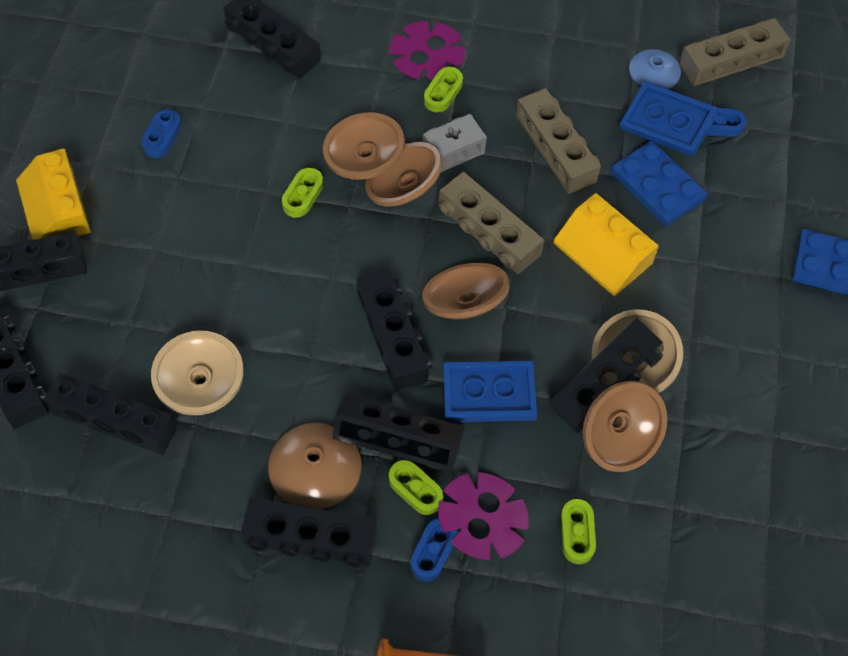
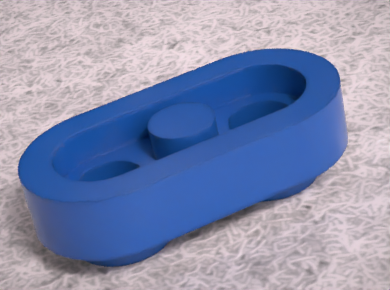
M718 108V114L706 135L738 136L745 128L746 117L741 111L736 109Z
M165 109L155 114L141 139L144 153L147 156L160 158L169 152L182 127L180 116L177 112Z
M435 519L427 525L411 557V571L421 581L429 582L438 578L454 548L451 541L457 535V530L443 532L439 519ZM442 534L446 537V540L438 542L435 540V536ZM423 562H430L433 567L430 570H424L421 564Z

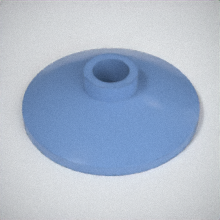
M649 49L637 53L632 58L629 65V74L632 80L640 87L646 81L665 89H671L680 79L681 68L678 61L669 53Z

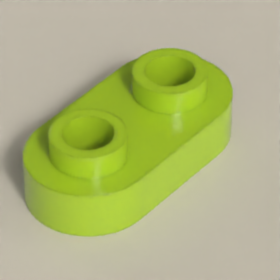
M445 67L437 73L424 92V105L428 110L443 112L450 106L463 85V74L460 70L454 67Z
M304 168L296 174L282 197L283 210L288 216L298 218L309 212L323 189V176L320 171L315 168Z
M402 460L396 462L390 468L389 484L391 488L412 508L423 515H431L438 511L439 502L443 501L442 489L411 461ZM407 476L410 481L402 483L399 481V478ZM425 496H428L432 498L433 501L429 504H425L421 501V499Z
M581 499L568 501L561 512L563 554L567 560L574 564L587 563L592 559L596 550L594 512L592 507ZM578 515L582 521L574 522L571 516ZM574 545H580V546H582L583 549H584V552H582V553H577V552H575L574 549H573V546H574Z

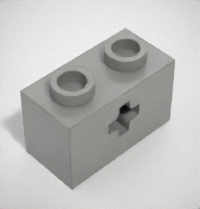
M468 114L455 118L438 128H431L426 133H423V142L430 143L439 150L443 159L441 170L443 172L484 154L486 135L472 115Z

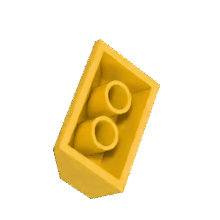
M65 149L36 156L16 179L32 240L76 231L77 236L91 233L74 173Z
M597 193L576 208L553 240V243L614 297L653 264L659 247L658 244Z

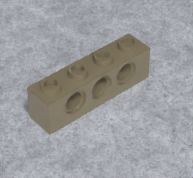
M775 18L760 21L754 25L737 28L720 36L715 35L701 42L690 43L684 47L679 65L694 87L783 58L790 43V38Z
M546 88L518 99L516 117L566 192L571 194L597 183L601 169L600 161L597 156L592 155L583 136L578 135L570 117L565 116L562 112L558 100L552 97Z
M464 171L440 190L439 207L446 216H451L457 221L465 233L472 234L479 240V243L485 250L494 253L506 268L512 269L519 275L542 255L544 239Z

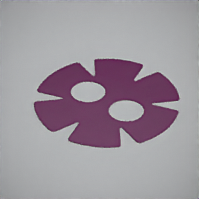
M427 21L409 24L403 27V30L410 39L395 34L390 44L389 50L391 55H405L394 60L393 64L402 73L415 79H419L425 68L427 79L433 80L442 68L448 67L445 62L460 67L466 54L465 46H450L462 40L461 36L451 27L439 22L435 24L431 32L429 31ZM432 36H439L444 39L445 45L441 49L434 50L428 47L427 40ZM415 51H423L428 55V61L422 65H417L411 61L410 56Z
M478 473L476 489L469 475L465 474L454 479L444 489V492L458 504L440 501L438 515L443 532L462 529L451 541L456 548L471 557L490 560V543L493 544L500 558L511 555L522 545L524 539L510 529V527L528 530L529 518L527 508L522 499L506 503V500L513 494L515 489L503 479L491 474ZM489 492L498 498L499 508L495 512L488 513L480 508L478 498L482 493ZM480 518L487 522L490 532L486 538L476 539L469 533L468 524L472 519Z

